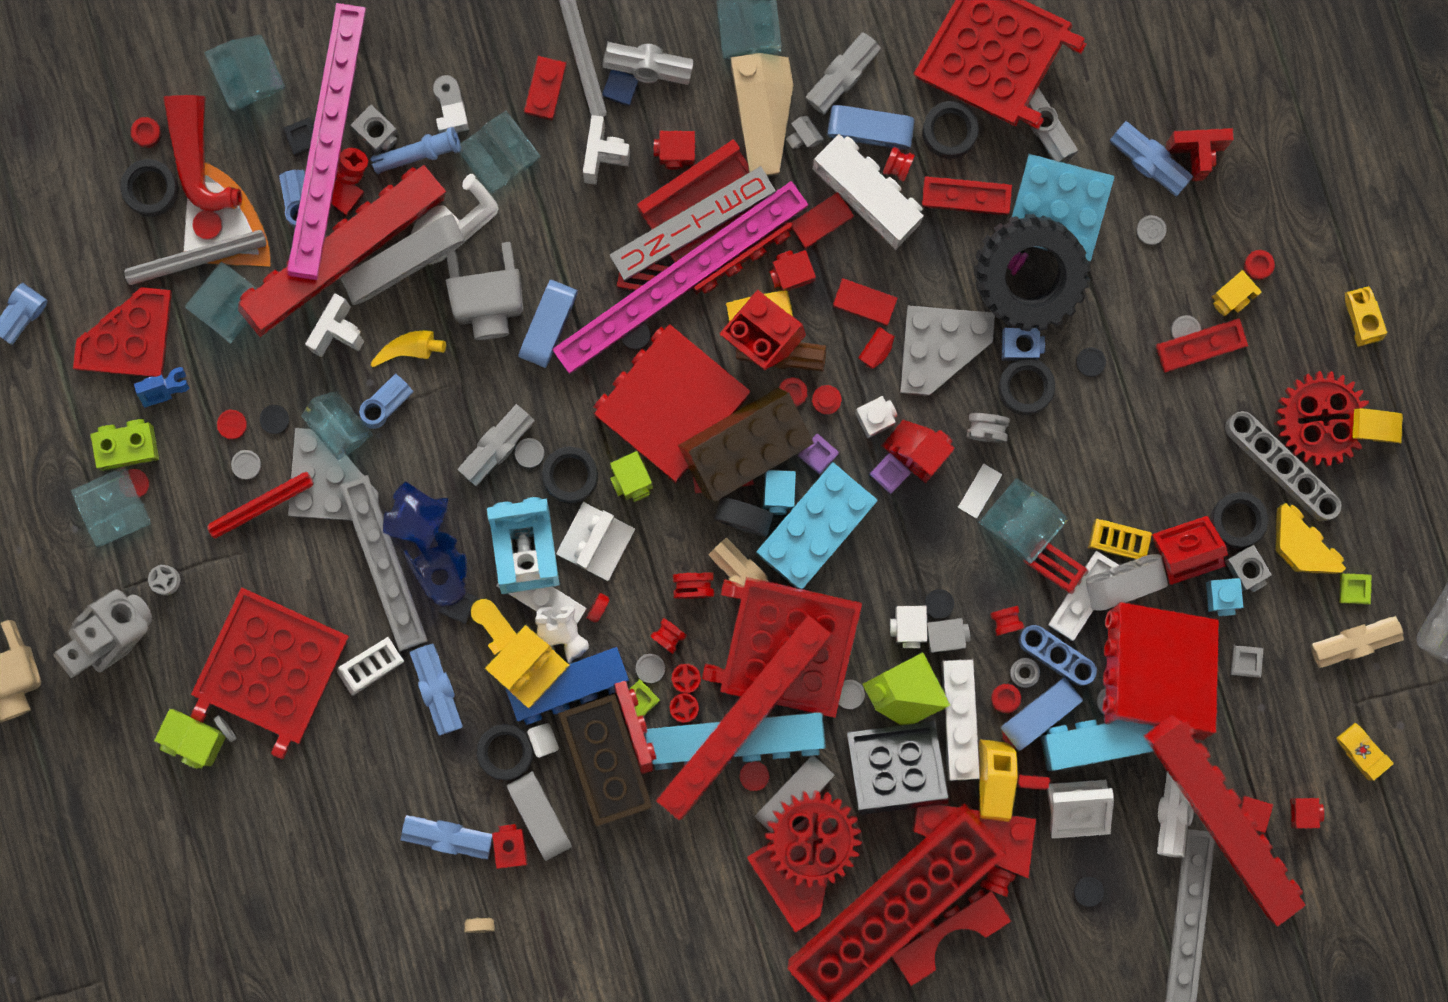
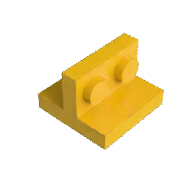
M525 625L485 669L530 709L570 665L550 645Z

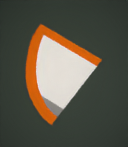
M205 162V183L207 188L215 193H219L227 187L240 189L242 192V205L237 206L236 209L227 208L213 211L222 220V230L217 237L207 240L197 236L192 225L194 217L203 210L193 205L187 198L184 252L257 230L264 232L251 202L238 184L227 174ZM267 237V245L264 247L212 261L208 264L271 267Z

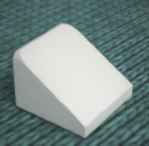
M549 723L528 729L527 733L536 757L540 758L559 750Z

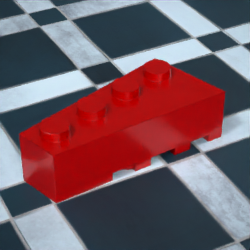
M942 805L915 808L912 831L927 837L959 808ZM971 810L1005 846L1006 856L996 866L1028 878L1036 819L1011 816L1010 822L980 818V811Z

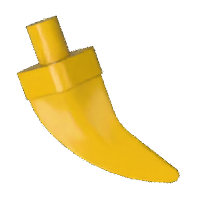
M433 331L409 332L392 340L380 350L371 362V366L375 367L397 356L428 359L433 351L444 353L446 342L434 340Z

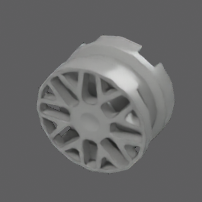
M984 413L969 414V421L972 423L971 428L967 430V438L993 443L1007 442L1008 434L1005 433V430L1009 425V418Z

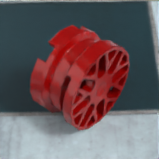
M713 573L673 574V583H676V590L673 591L674 599L714 597V589L711 588V582L714 581Z

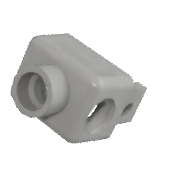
M510 242L502 243L505 270L460 277L456 251L452 250L447 253L450 278L446 279L452 313L459 324L472 323L475 340L495 339L509 335L507 318L520 316L523 312L521 275L519 269H515Z
M114 590L88 606L74 620L73 626L69 629V636L73 641L56 651L53 656L71 678L91 665L96 671L102 672L126 656L148 630V625L152 622L150 609L137 595L126 597L121 590ZM67 653H73L76 656V660L70 659Z

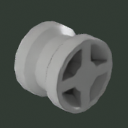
M167 565L154 567L148 576L150 588L161 595L173 594L178 590L181 582L177 570Z

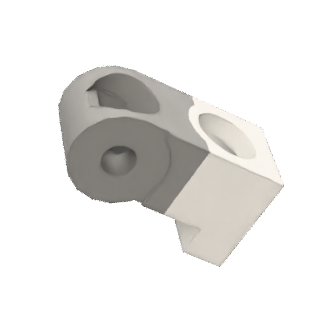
M448 75L439 77L433 85L434 94L437 101L441 103L444 117L436 119L439 132H446L449 127H454L456 132L469 130L457 81Z

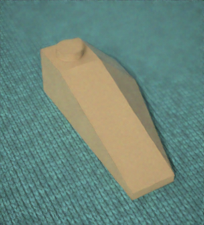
M763 53L732 57L731 70L749 173L761 166L767 176L779 174L793 91L789 58Z

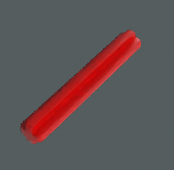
M308 472L292 478L209 523L207 526L209 533L213 538L222 536L311 488L314 484L313 479Z

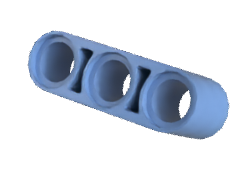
M835 105L831 107L827 136L835 138L840 134L844 139L848 136L854 142L910 149L915 119L900 114Z
M550 279L520 349L519 358L544 368L547 367L553 354L552 349L557 345L578 290Z
M1031 625L1020 632L1018 637L1020 647L1061 676L1066 677L1071 683L1086 685L1095 679L1097 669L1091 660L1042 627ZM1029 631H1035L1039 634L1040 643L1037 647H1031L1026 643L1025 636ZM1054 647L1061 648L1065 654L1064 661L1060 664L1054 663L1050 658V652ZM1078 664H1084L1088 667L1089 676L1086 680H1080L1075 676L1074 670Z
M1064 677L1006 722L1001 729L1016 749L1020 751L1079 705L1083 699L1066 677Z

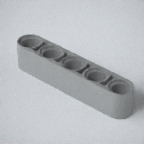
M449 214L431 222L344 274L340 279L352 304H360L459 247L465 242V239L453 214Z
M1241 411L1227 420L1225 430L1228 436L1309 514L1318 521H1328L1338 516L1342 506L1339 498L1254 416L1248 412ZM1235 419H1243L1247 423V431L1245 433H1239L1235 430ZM1257 439H1263L1268 443L1267 453L1262 454L1256 450L1255 442ZM1279 459H1284L1289 463L1290 469L1288 474H1282L1277 470L1276 464ZM1300 479L1307 480L1310 483L1311 491L1309 494H1302L1298 490ZM1324 499L1331 503L1332 512L1330 515H1325L1320 511L1319 503L1321 500Z

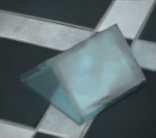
M337 391L314 397L301 416L338 461L373 436Z

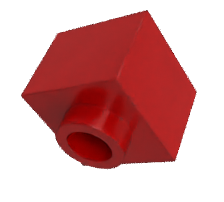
M1290 798L1291 828H1320V822L1324 821V805L1319 804V798Z

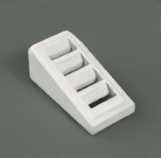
M389 637L338 667L337 673L353 696L404 663V660ZM381 649L385 650L392 661L391 663H386L379 652ZM372 655L381 667L378 671L369 658ZM362 662L371 674L368 677L359 666ZM352 668L360 679L358 683L355 682L349 673V670Z

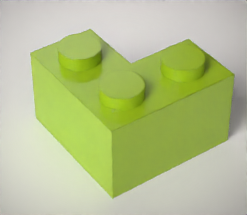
M169 709L154 741L161 744L159 748L161 751L172 756L179 754L183 756L181 762L193 768L202 769L203 766L213 765L226 736L221 731L207 724L199 722L175 709Z

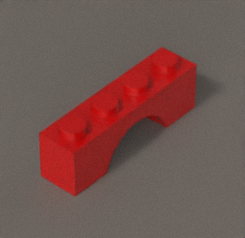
M980 889L967 898L970 902L961 909L956 905L943 913L944 920L936 925L931 921L919 932V936L908 941L892 956L910 986L936 970L935 951L941 939L948 933L958 929H971L984 937H988L1011 922L992 891L989 890L985 893L983 889Z

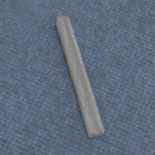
M559 0L591 117L592 115L604 117L607 112L576 1Z
M257 230L125 269V278L129 285L161 277L267 245L266 237L262 230Z

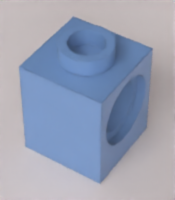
M1020 328L1003 329L1002 361H1017L1027 358L1038 360L1040 353L1045 352V336H1040V331L1037 328H1031L1030 331L1021 330ZM1021 337L1027 338L1031 342V350L1027 352L1020 351L1016 346V340Z

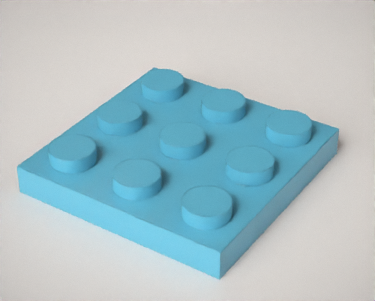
M1029 154L1012 217L1017 216L1021 219L1025 218V214H1034L1036 217L1041 218L1043 215L1050 217L1055 222H1060L1078 239L1087 253L1085 255L1086 259L1091 261L1114 176ZM1035 246L1037 248L1047 250L1046 248Z

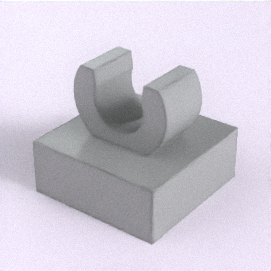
M808 116L799 117L791 123L796 132L786 139L793 149L795 147L799 148L804 143L807 147H815L824 140Z

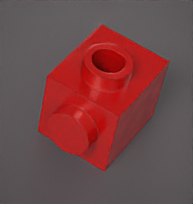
M660 131V139H654V157H659L660 165H665V168L670 170L683 169V165H695V131Z
M791 250L777 255V261L772 263L773 270L769 271L774 287L780 286L781 291L796 289L815 282L816 279L806 250L793 254Z
M516 824L498 826L499 832L492 833L497 869L527 865L524 830H517Z

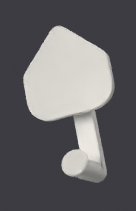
M469 174L464 179L462 187L464 190L471 191L480 204L460 221L445 206H436L415 223L411 234L443 216L453 214L466 241L497 214L498 205L485 187L476 179L475 175ZM447 254L443 255L442 257L438 258L430 264H434L444 260L447 257Z

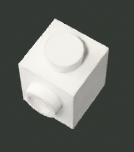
M883 396L857 408L855 411L867 438L894 426L896 423L894 417L898 416L890 400L886 402Z
M897 606L895 608V619H890V636L896 637V643H903V648H920V643L927 642L926 606Z

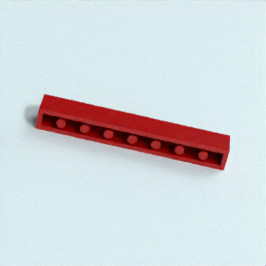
M425 165L417 170L415 167L408 170L401 177L402 181L396 186L388 185L378 194L380 198L372 204L369 201L365 202L355 211L357 215L349 221L346 218L341 220L332 228L334 232L324 240L317 280L289 276L287 272L288 260L286 268L279 273L277 270H274L263 279V285L256 290L252 287L240 296L239 299L241 301L238 303V311L259 337L263 336L444 200L445 189Z
M808 615L656 801L678 820H682L833 635Z
M1173 715L1169 716L1143 737L1263 913L1278 927L1306 906L1300 897L1303 891L1293 879L1288 880L1285 875L1288 869L1278 857L1273 858L1269 852L1273 848L1263 834L1260 836L1254 829L1257 823L1247 811L1242 812L1238 806L1242 801L1234 790H1227L1223 784L1226 780L1224 774L1216 765L1214 767L1210 765L1207 759L1211 756L1200 742L1196 744L1192 738L1195 732L1185 719L1180 721Z

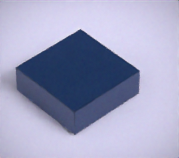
M611 69L602 97L630 107L639 80L635 79L633 75Z

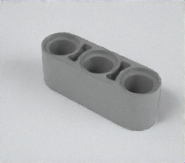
M1148 555L1092 575L1086 579L1091 608L1093 610H1106L1115 607L1120 602L1126 603L1161 590L1168 586L1162 556Z
M811 756L754 817L770 832H773V828L767 824V821L776 822L777 818L772 811L782 812L784 810L781 806V801L788 805L792 804V794L798 800H801L802 791H806L809 798H812L814 791H820L833 778L834 774L816 756Z
M533 771L506 785L545 861L572 848Z

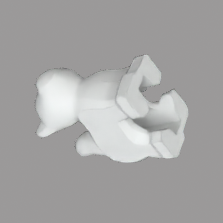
M575 606L562 607V614L557 615L556 618L552 617L551 607L539 608L535 618L538 626L537 636L550 645L554 651L553 645L564 644L568 664H571L573 659L581 657L588 650L589 644L587 640L578 634L577 624L573 616Z

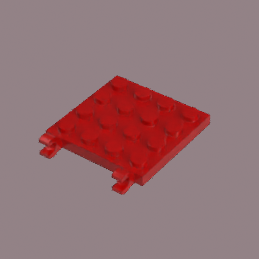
M956 0L915 70L914 76L1015 127L1018 121L1022 120L1029 126L1039 130L1044 119L1041 118V113L1027 107L1062 44L1072 51L1082 54L1087 43L1084 42L1085 38L1070 32L1073 27L1071 22L1025 0Z
M746 577L744 585L724 579L721 595L739 598L741 602L726 668L722 669L712 664H705L702 679L722 683L720 692L742 697L809 615L833 636L776 705L812 713H823L825 716L835 718L862 603Z
M241 587L191 695L199 699L190 717L204 723L210 706L213 704L278 734V740L271 754L284 759L291 741L300 744L350 636Z

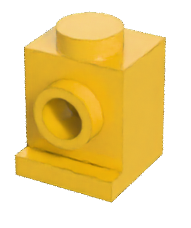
M1242 270L1212 296L1215 300L1213 304L1223 316H1226L1233 309L1238 313L1251 302L1247 298L1248 296L1254 299L1262 291Z

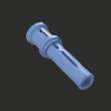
M449 127L446 132L433 136L430 134L425 135L420 142L376 156L374 155L371 157V161L375 162L372 164L375 172L380 174L381 172L424 158L436 160L439 155L451 151L458 153L461 151V145L454 127Z

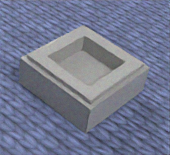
M1232 646L1230 675L1261 678L1263 648Z

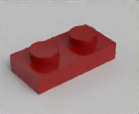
M538 56L524 110L525 114L553 120L565 74L566 62Z

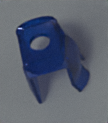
M405 481L393 495L396 501L391 512H386L384 515L382 533L388 534L390 537L416 543L424 555L433 547L434 540L447 511H449V498L433 500Z
M436 531L435 541L438 546L423 552L414 560H412L407 550L404 551L409 567L427 597L438 606H448L457 602L465 594L467 559L465 553L461 554L457 550V539L448 533ZM437 570H445L449 575L447 582L443 585H436L432 581V575Z

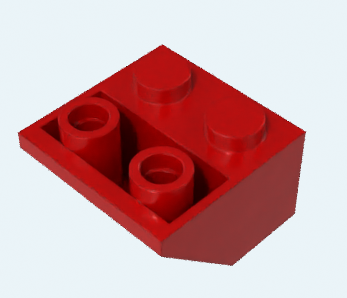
M758 289L719 333L721 337L764 370L787 358L806 336L802 323Z

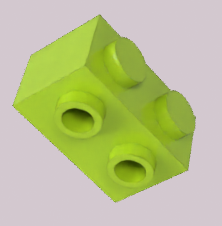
M144 419L128 421L127 427L117 429L115 425L98 427V432L90 434L96 468L101 471L159 460L153 425L145 423Z
M637 451L610 463L615 475L610 479L618 496L624 494L626 500L632 498L636 502L650 495L649 490L653 488V485Z

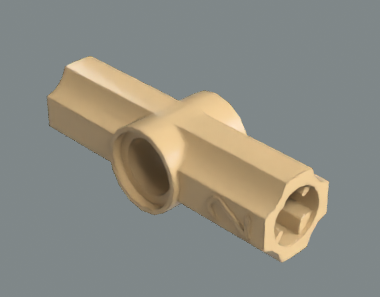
M727 537L709 554L711 559L729 576L728 579L744 585L746 577L769 582L766 574L750 558L747 559Z
M1396 616L1389 617L1367 626L1363 624L1342 631L1340 635L1311 644L1312 654L1319 668L1326 667L1348 658L1352 660L1374 653L1375 649L1404 640L1403 631Z

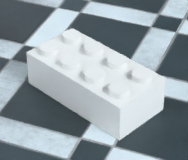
M838 134L814 159L813 170L836 193L838 192L893 248L897 249L920 226L924 216L921 213L922 207L911 197L907 200L899 192L901 187L891 177L885 179L878 172L880 167L870 157L865 159L858 153L859 147L850 137L847 136L844 139Z

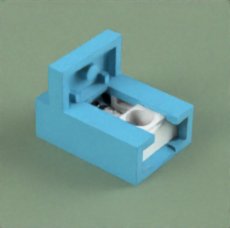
M531 497L521 503L500 502L493 507H488V520L492 531L501 594L559 586L560 582L547 499ZM534 536L536 550L531 551V540L529 538ZM512 539H516V542H518V553L513 551ZM530 561L534 563L533 567L529 570L519 568L523 562Z

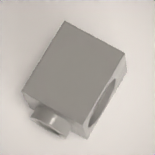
M372 105L351 124L353 131L377 154L382 150L387 152L397 142V129ZM375 125L384 127V133L378 138H373L369 135L370 129Z
M1254 545L1247 547L1224 561L1234 579L1241 578L1242 591L1250 588L1253 593L1267 585L1265 579L1272 575ZM1245 563H1251L1255 566L1256 575L1253 579H1249L1243 574L1242 569Z
M962 618L927 623L929 653L966 648V642L970 641L968 624H963Z

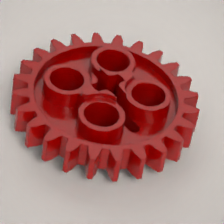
M1318 371L1315 374V380H1313L1309 374H1306L1304 376L1305 384L1298 379L1295 380L1293 383L1296 390L1289 387L1286 388L1285 392L1289 398L1279 399V402L1285 407L1275 411L1276 414L1283 416L1282 420L1275 423L1276 426L1284 427V431L1279 433L1278 437L1287 436L1289 440L1284 446L1289 447L1293 445L1295 447L1292 453L1294 456L1300 452L1303 453V463L1312 457L1314 466H1318L1321 459H1323L1326 467L1332 464V458L1340 464L1343 462L1342 454L1350 459L1354 456L1351 448L1355 450L1362 449L1358 439H1353L1354 409H1363L1369 401L1359 400L1363 390L1354 393L1352 389L1355 382L1352 381L1345 385L1344 375L1334 380L1333 372H1329L1326 379H1324L1321 371ZM1331 396L1341 398L1343 402L1341 410H1335L1331 407ZM1306 398L1313 402L1314 410L1312 413H1306L1302 410V399ZM1322 412L1325 417L1341 414L1349 415V419L1330 420L1325 423V426L1323 421L1298 423L1299 418H1316ZM1336 424L1343 426L1346 430V436L1343 440L1334 436L1333 428ZM1310 427L1316 431L1317 439L1315 442H1309L1305 439V428Z
M818 790L814 791L812 798H809L806 791H802L801 800H798L792 794V804L788 805L781 801L780 803L784 810L782 812L772 811L777 818L776 822L767 821V824L773 828V832L764 833L766 838L772 840L771 843L765 845V849L774 851L768 859L770 862L779 860L775 870L780 872L786 869L784 873L786 880L795 875L794 883L798 886L803 879H805L808 888H811L813 880H817L820 887L824 885V878H828L832 883H835L834 874L836 872L844 877L845 873L842 867L844 865L853 867V864L848 860L849 857L859 856L853 849V846L861 845V841L854 838L853 835L860 833L861 829L851 826L857 821V818L855 816L847 817L851 810L849 806L839 809L842 803L840 798L835 799L831 803V794L828 792L824 795L823 799H820ZM817 813L814 832L819 837V840L813 842L814 860L813 864L809 865L811 844L806 838L812 836V814ZM797 816L806 817V826L801 830H794L792 828V822ZM827 818H834L836 821V826L831 832L822 831V823ZM794 846H803V856L796 860L791 859L790 850ZM828 847L832 848L833 857L826 862L820 861L819 854L821 850Z

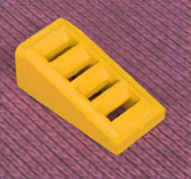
M1095 519L1088 549L1138 559L1147 556L1152 533ZM1103 528L1108 529L1105 544L1100 543ZM1114 531L1119 532L1116 547L1111 546ZM1125 534H1130L1128 549L1124 550L1122 547ZM1137 536L1142 537L1139 553L1133 552Z

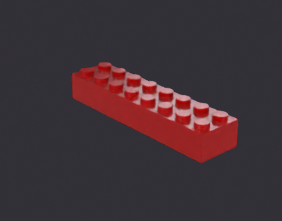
M964 803L796 952L788 961V970L818 1002H840L1006 856L1005 846Z

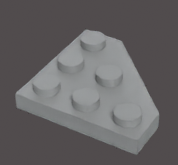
M908 305L900 394L930 396L993 342L995 315L991 312Z
M295 428L291 479L304 472H308L314 484L311 488L289 499L288 516L352 521L340 485L364 475L325 430ZM373 487L379 504V492Z

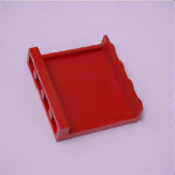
M734 139L639 202L637 209L651 230L663 224L660 210L668 200L679 199L690 208L748 174V163L740 153V147ZM756 205L750 207L749 209L738 214L737 216L733 217L727 222L721 224L715 229L709 231L703 236L685 245L684 247L680 248L679 250L675 251L669 256L671 257L674 263L677 262L682 257L690 253L692 250H694L699 245L707 241L709 238L717 234L719 231H721L726 226L734 222L736 219L741 217L743 214L751 210ZM788 221L694 286L692 289L697 295L701 291L704 294L709 293L719 285L717 280L725 275L730 278L743 269L741 264L751 258L754 262L767 253L765 248L775 242L776 245H779L791 237L789 232L792 230L793 224Z
M669 324L666 329L660 327L650 339L653 344L647 351L641 349L632 360L634 367L628 374L623 371L612 384L616 388L609 396L603 394L594 405V408L597 409L594 416L628 442L676 484L689 468L678 445L735 413L750 396L751 391Z
M1122 602L1109 610L1105 619V626L1108 628V640L1104 647V654L1107 657V668L1103 675V683L1106 685V696L1102 703V711L1105 713V724H1110L1117 719L1157 726L1173 715L1178 720L1182 721L1185 719L1195 732L1192 736L1193 739L1205 740L1215 734L1219 620Z

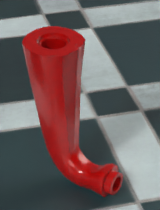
M200 95L164 96L163 100L176 166L187 198L193 205L204 211H219L227 208L236 209L237 206H241L242 192L240 189L227 187L223 191L215 193L210 191L205 183L204 121L206 97Z

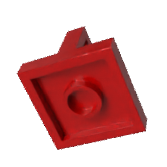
M1233 128L1174 131L1166 142V149L1170 154L1190 153L1192 181H1203L1212 171V167H1216L1215 151H1225L1234 140Z
M1208 516L1152 534L1154 544L1163 558L1167 581L1170 585L1225 567L1224 556L1228 555L1227 548Z

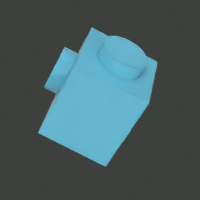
M776 470L765 472L763 509H770L769 512L774 515H786L787 510L791 511L794 508L796 472Z
M1241 578L1206 582L1209 612L1217 611L1218 616L1236 615L1235 610L1243 608Z

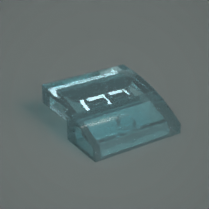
M507 111L484 124L480 131L460 143L461 151L459 153L491 194L509 183L541 157Z
M125 466L71 490L83 521L97 548L151 524L143 502L138 496L128 469Z

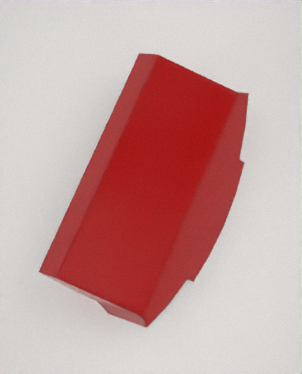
M878 327L858 359L865 363L867 367L874 369L890 353L895 336Z

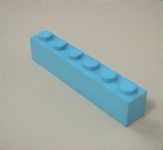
M823 713L765 718L734 757L743 756V762L761 760L760 754L772 753L773 759L790 758V752L802 751V756L820 755L819 749L826 748ZM720 722L647 729L648 732L644 733L646 744L652 742L657 759L653 760L652 763L655 764V770L673 769L672 763L684 762L685 766Z

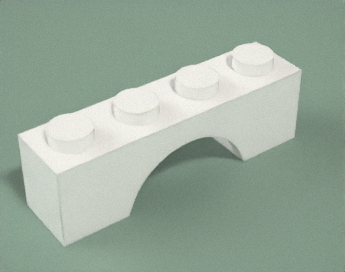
M973 660L941 662L942 690L950 703V706L945 708L947 780L979 779Z

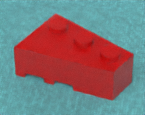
M904 419L881 445L925 484L955 449L951 446L953 442L951 438L941 430L936 433L930 428Z

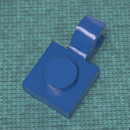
M182 367L173 369L166 379L160 375L148 377L134 384L136 394L144 408L172 399L171 394L185 392L190 388L186 380L177 382L178 379L186 377Z

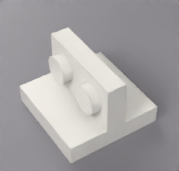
M592 115L583 169L585 183L595 185L597 183L600 162L629 166L630 160L629 144H625L624 139L607 137V141L603 140L605 124L604 117Z
M335 293L305 343L311 352L320 357L325 353L333 337L357 351L360 350L364 343V340L359 335L361 331L358 330V327L344 320L351 306L343 297Z
M583 502L556 555L609 581L635 532V528L615 519L604 510L602 512Z
M1106 780L1049 784L1047 794L1051 812V838L1107 835L1111 833L1114 798L1112 789H1108Z

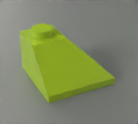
M924 653L862 684L875 710L900 725L915 724L950 706Z

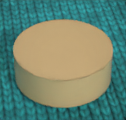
M492 918L468 919L464 922L465 933L495 931Z

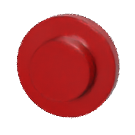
M823 385L817 388L812 397L814 408L819 413L825 415L836 412L842 401L840 392L830 385Z

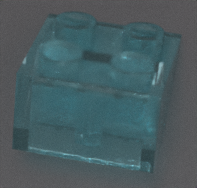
M776 0L717 1L723 59L756 53H781V37Z
M262 35L230 40L204 52L227 104L233 112L286 88Z
M221 261L185 305V308L231 344L248 323L238 311V303L241 301L239 298L248 289L253 287L256 290L257 288Z
M1016 478L979 523L1013 553L1031 564L1069 519L1051 500Z

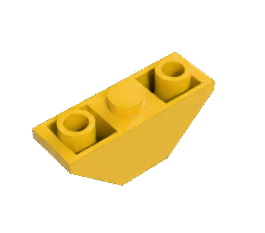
M1287 503L1281 505L1277 509L1275 551L1295 572L1326 574L1343 572L1346 569L1342 564L1344 561L1343 557L1334 548L1329 550L1322 542L1324 537L1315 527L1311 526L1309 528L1302 521L1304 516L1300 510L1294 505L1289 507Z
M980 739V818L1010 822L1017 782V752L1010 744L1005 742Z

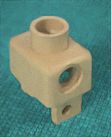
M12 620L1 623L11 650L0 653V723L31 711L25 693L35 690L41 685V678L31 647L24 646L17 625Z

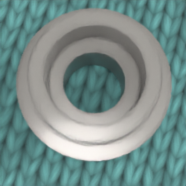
M1022 658L1014 662L1010 670V676L1017 686L1027 688L1033 686L1038 681L1040 669L1032 659ZM1023 667L1030 670V676L1027 679L1022 678L1019 674L1020 669Z

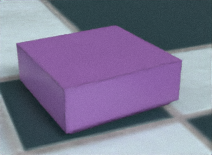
M816 434L812 438L814 444L802 450L798 457L820 475L839 452L819 434Z
M889 453L869 475L891 495L911 472Z

